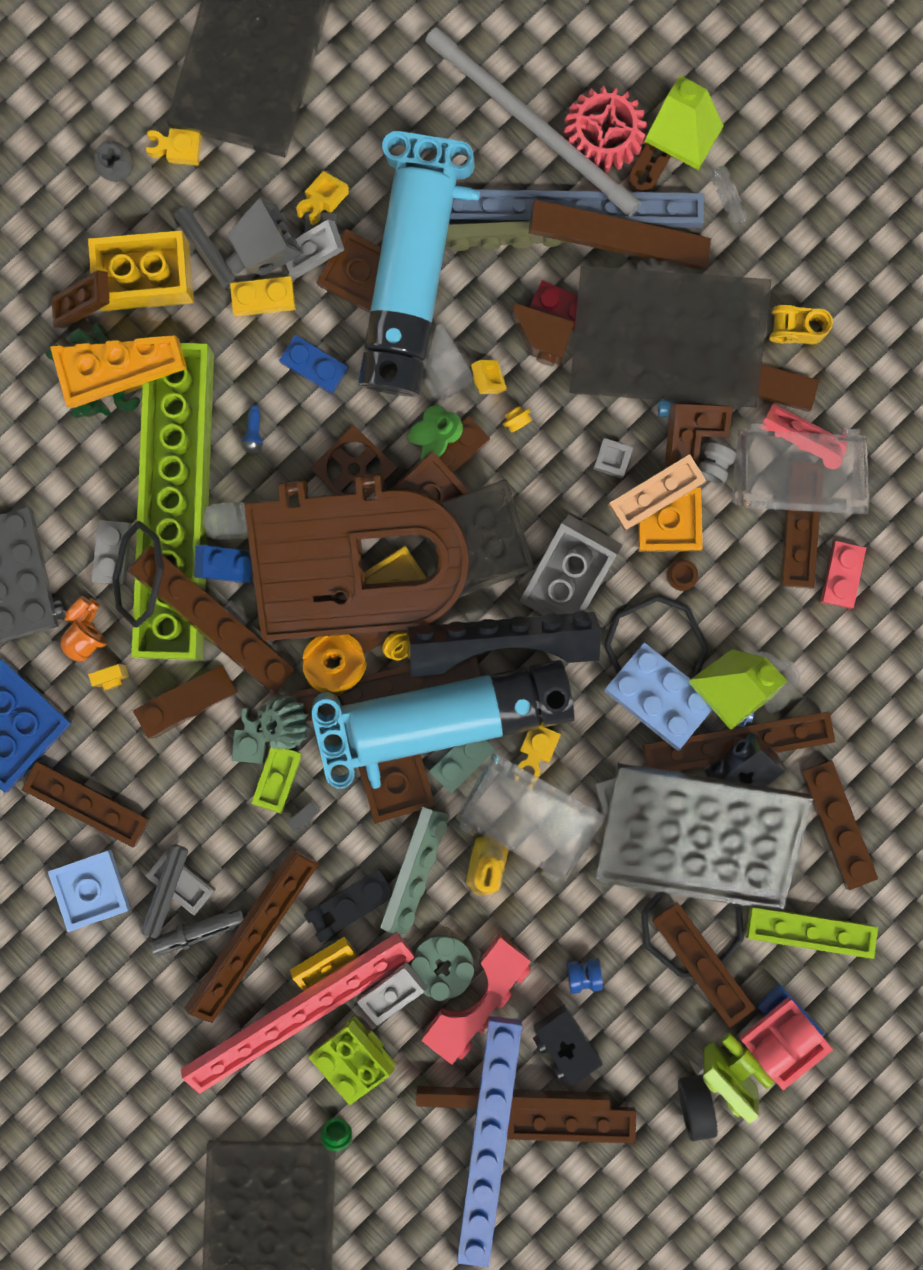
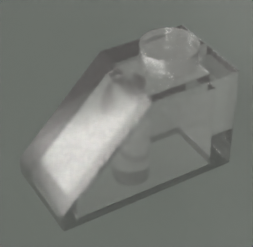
M439 324L436 326L425 368L427 379L423 381L432 397L438 395L441 402L472 385L474 376L443 324Z

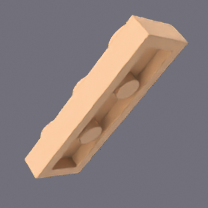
M689 454L613 500L608 506L625 532L706 482V479Z

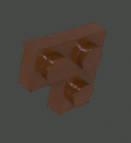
M671 403L665 465L671 466L690 454L698 466L701 437L729 438L733 406Z

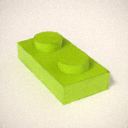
M270 748L251 804L282 814L303 753L292 749Z

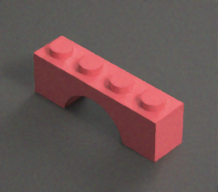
M500 933L480 958L481 965L487 975V987L482 998L472 1007L461 1011L441 1008L422 1033L421 1041L451 1065L457 1057L462 1060L467 1055L473 1045L470 1041L477 1032L482 1034L487 1029L491 1013L496 1007L501 1009L512 995L509 992L516 981L521 983L531 970V967L528 966L531 962L530 957Z

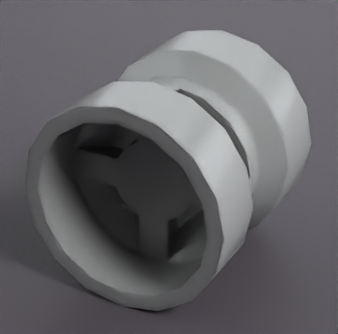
M708 443L704 451L706 457L703 462L699 463L698 468L706 480L717 484H725L728 477L727 469L729 465L734 463L737 454L726 446Z

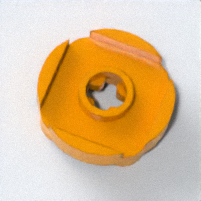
M349 634L316 637L307 645L302 657V668L308 683L322 693L330 692L336 696H340L344 691L353 688L361 680L367 667L360 643ZM330 658L332 660L341 658L340 665L332 669L328 668L329 664L327 661Z

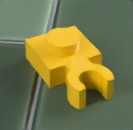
M169 128V137H163L158 131L147 132L150 141L159 142L154 148L146 147L145 151L149 157L160 158L167 154L166 159L168 163L199 166L202 142L200 131Z
M323 171L305 191L306 199L298 203L296 207L298 217L302 218L305 213L312 212L309 215L310 224L316 225L321 219V212L323 210L332 213L349 194L348 184Z
M540 725L538 729L527 731L520 751L528 755L526 759L519 762L516 773L520 775L525 766H532L534 774L531 780L536 781L540 776V760L547 763L550 762L561 734L545 727L543 728Z

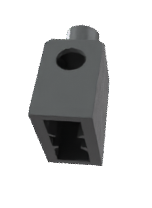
M259 198L230 230L229 239L236 251L227 257L225 261L230 270L235 274L240 273L246 268L250 272L266 275L299 257L303 252L277 205Z

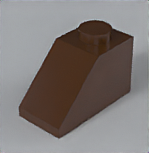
M515 303L512 311V320L531 356L536 357L539 363L547 366H554V363L561 365L574 322Z

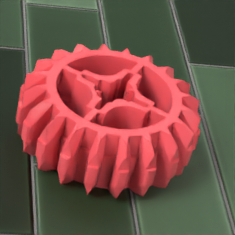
M603 86L600 89V94H597L591 88L588 91V98L581 94L577 100L578 104L572 103L569 109L570 114L566 115L565 118L567 126L564 128V136L568 138L567 141L596 166L603 165L607 173L610 171L611 164L619 171L622 168L623 161L630 164L633 161V155H639L642 148L640 145L644 144L646 135L643 132L647 129V123L642 121L645 115L644 110H637L638 100L628 102V92L624 93L621 97L618 95L617 87L612 90V93H607V89ZM604 111L602 114L592 115V113ZM615 114L621 117L624 120V122L619 121L616 118ZM608 120V132H606L605 138L602 139V128L605 127V123ZM585 136L592 138L596 146L591 144ZM610 144H619L617 147L606 149Z

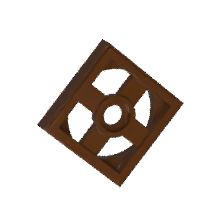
M352 425L310 470L335 494H345L342 491L351 482H355L356 476L369 475L366 466L375 457L380 460V474L383 475V483L398 470V467L363 433ZM352 442L362 443L366 447L358 457H350L342 448L347 443ZM332 458L342 466V473L333 482L329 479L327 473V465ZM351 464H358L360 466V472L357 475L349 473L348 468ZM375 487L365 488L367 490L365 492V500H368L375 493Z

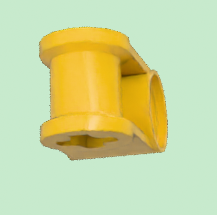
M791 305L775 306L771 312L774 316V326L769 339L775 343L818 344L832 329L833 318L828 311L820 308H801ZM809 322H818L822 327V332L813 331L809 326Z

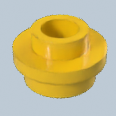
M518 406L505 414L507 420L502 423L504 428L508 427L510 432L513 433L532 421L529 415L531 410L529 408L523 410L521 406Z
M397 631L386 637L382 651L387 658L400 661L408 656L407 632Z

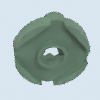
M433 935L422 941L416 948L411 968L427 985L424 992L425 995L437 1001H444L459 996L468 988L474 975V962L469 947L461 939L448 935ZM438 959L442 962L450 961L451 965L448 967L450 972L448 974L436 973V961Z

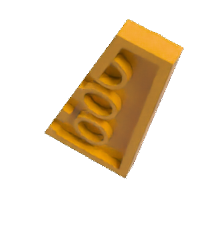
M175 335L139 338L127 342H120L119 340L106 341L104 344L93 345L83 343L71 347H63L61 345L50 346L65 404L71 409L187 369L180 340Z

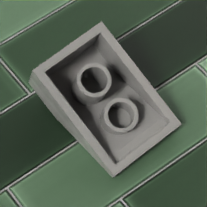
M568 515L557 530L519 602L543 616L545 614L560 615L586 611L623 544Z

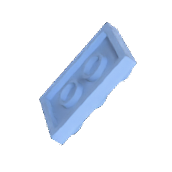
M645 642L604 691L677 751L681 749L712 710L688 683L690 678Z

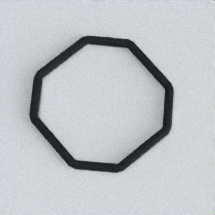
M136 521L123 535L113 574L116 609L133 627H139L153 614L164 568L159 536L141 521ZM138 529H141L153 540L157 570L147 611L135 620L122 607L119 577L128 539Z
M655 595L618 612L614 616L605 640V649L617 674L621 671V667L611 648V642L620 618L657 601L685 611L702 647L694 673L689 678L692 679L700 673L708 652V645L691 609L687 605Z
M705 874L682 875L669 878L644 908L641 915L644 946L670 970L682 978L692 976L688 971H681L650 944L648 925L649 912L674 882L704 880L735 907L738 937L720 958L723 965L744 939L743 916L740 903Z

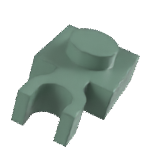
M242 708V721L245 727L244 730H235L232 761L264 764L267 742H264V733L259 732L261 722L258 718L255 721H250L248 718L249 709ZM258 710L259 717L260 715H262L261 710Z

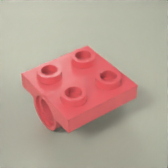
M787 997L739 1036L759 1064L782 1090H785L833 1051L831 1046L790 997Z

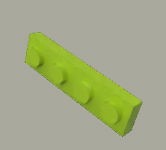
M750 906L746 938L750 940L874 959L878 927L875 925Z

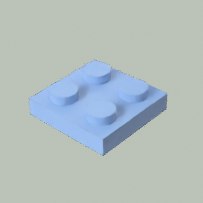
M112 850L48 871L67 932L131 910Z

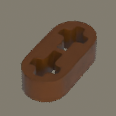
M647 143L631 170L628 180L630 190L632 192H652L668 165L671 155L662 151V156H659L654 164L650 161L653 152L658 148ZM645 170L649 171L647 182L639 185L637 183L638 177H641Z

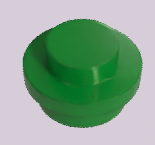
M341 1118L328 1120L320 1132L323 1146L331 1151L345 1149L352 1141L351 1126Z

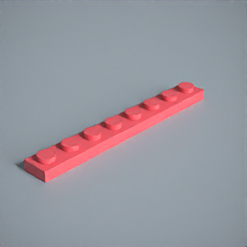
M397 932L181 1068L182 1079L201 1094L379 982L404 963L412 961L415 958L412 949Z

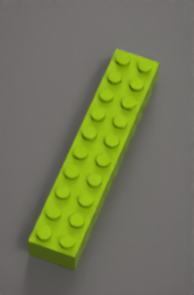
M181 343L187 369L144 383L142 387L137 521H141L159 536L162 555L205 592L206 579L194 578L195 546L207 545L214 353L208 344ZM138 529L136 534V559L148 546L151 545L154 548L153 540L141 529ZM136 578L133 618L135 620L147 611L151 591ZM157 597L153 614L139 627H133L132 658L203 661L204 636Z

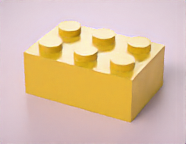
M182 230L88 239L90 273L92 274L97 270L108 272L110 304L102 307V311L194 303L190 244Z

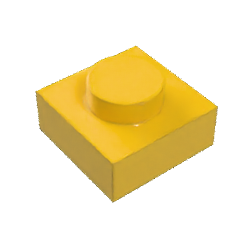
M478 360L471 364L474 383L480 394H499L507 390L498 360Z
M121 664L88 674L91 685L94 687L103 686L104 691L121 686V680L130 677L126 665Z

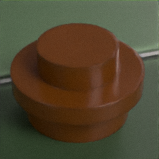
M688 560L675 561L667 570L668 583L678 591L689 590L697 583L698 570Z

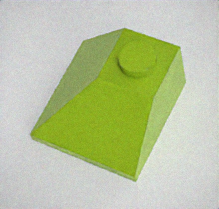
M680 75L667 95L644 142L699 170L724 127L708 90Z
M731 649L690 679L688 683L732 730L771 700L788 680L766 657Z

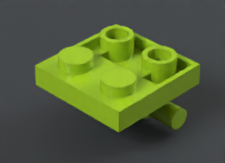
M355 1015L345 1023L346 1026L318 1046L308 1056L349 1106L390 1077L396 1065V1062L384 1050V1043L372 1030L368 1031Z
M729 1032L722 1037L721 1042L734 1056L730 1058L713 1040L704 1048L703 1080L712 1092H719L723 1096L728 1108L735 1116H741L750 1124L759 1117L758 1086L749 1076L753 1075L765 1089L770 1088L775 1080L767 1074L747 1047H743Z

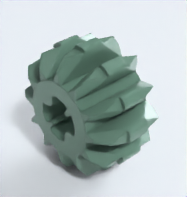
M295 696L272 697V699L267 700L266 704L261 706L262 715L258 717V720L261 722L259 730L263 731L264 742H270L272 749L295 748L297 745H300L301 741L307 739L305 731L310 728L306 723L308 714L303 712L304 704L298 703Z

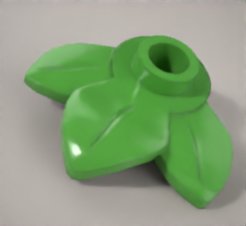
M434 405L425 409L424 420L412 426L407 440L413 445L422 446L421 460L430 451H433L440 457L445 452L448 443L457 441L463 432V424L458 415L453 412H447L442 406Z

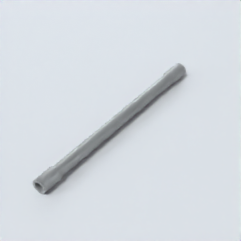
M435 27L429 32L426 37V43L444 59L453 63L601 190L627 216L631 217L641 205V201L621 184L616 183L465 54L439 28Z

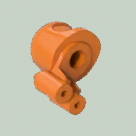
M80 596L65 613V621L70 622L72 625L63 634L60 646L63 653L74 661L83 662L88 660L98 647L103 648L108 643L100 631L92 624L96 611L100 607V604L93 598L88 600L86 597Z

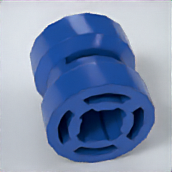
M599 958L589 959L586 963L567 961L568 982L571 994L581 993L583 989H590L593 992L603 991Z

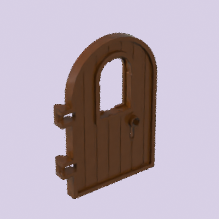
M382 474L356 476V493L308 497L307 481H295L278 484L280 495L278 500L245 503L244 508L262 641L407 630V627H415L435 621L453 606L461 594L467 579L469 548L461 525L443 504L426 494L406 489L383 490ZM375 487L377 499L365 500V488ZM298 494L300 506L289 507V495ZM423 535L430 538L437 545L436 551L439 556L438 569L432 576L422 580L366 584L365 571L362 572V565L360 563V553L363 552L361 539ZM337 592H343L347 597V600L336 598L315 601L314 596L321 595L334 596Z

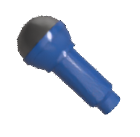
M250 406L247 430L241 440L243 450L252 454L257 453L263 446L259 434L260 413L257 406Z

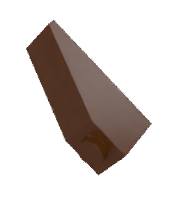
M221 665L154 698L133 710L147 738H157L238 693L226 669Z

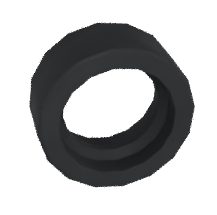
M703 1074L679 1078L678 1092L680 1105L690 1140L693 1142L717 1137L718 1128L711 1091L703 1080Z

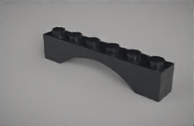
M578 611L572 614H545L544 616L536 617L516 616L512 619H483L481 621L463 623L455 621L449 624H421L415 627H407L408 662L411 677L444 674L454 665L471 656L501 648L541 650L555 655L567 663L600 660L601 627L595 612Z

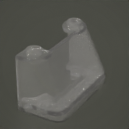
M747 423V430L738 429L737 456L735 458L732 492L733 505L747 508L868 514L867 436H860V429H841V435L766 431L767 424Z
M494 752L488 758L456 816V819L460 821L458 826L460 829L472 836L479 832L543 869L541 872L543 876L555 883H558L559 879L567 880L606 818L599 811L583 804L581 801L519 766L512 764Z

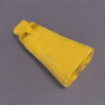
M484 834L476 838L465 884L473 893L479 896L490 895L498 892L500 889L509 846L495 834Z

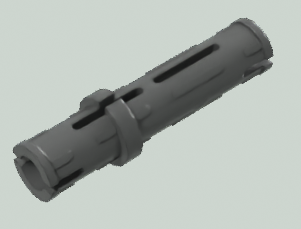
M239 906L228 912L187 926L184 924L178 925L171 932L161 934L156 938H150L152 952L157 958L181 948L187 950L191 948L192 944L238 929L246 917L242 906Z

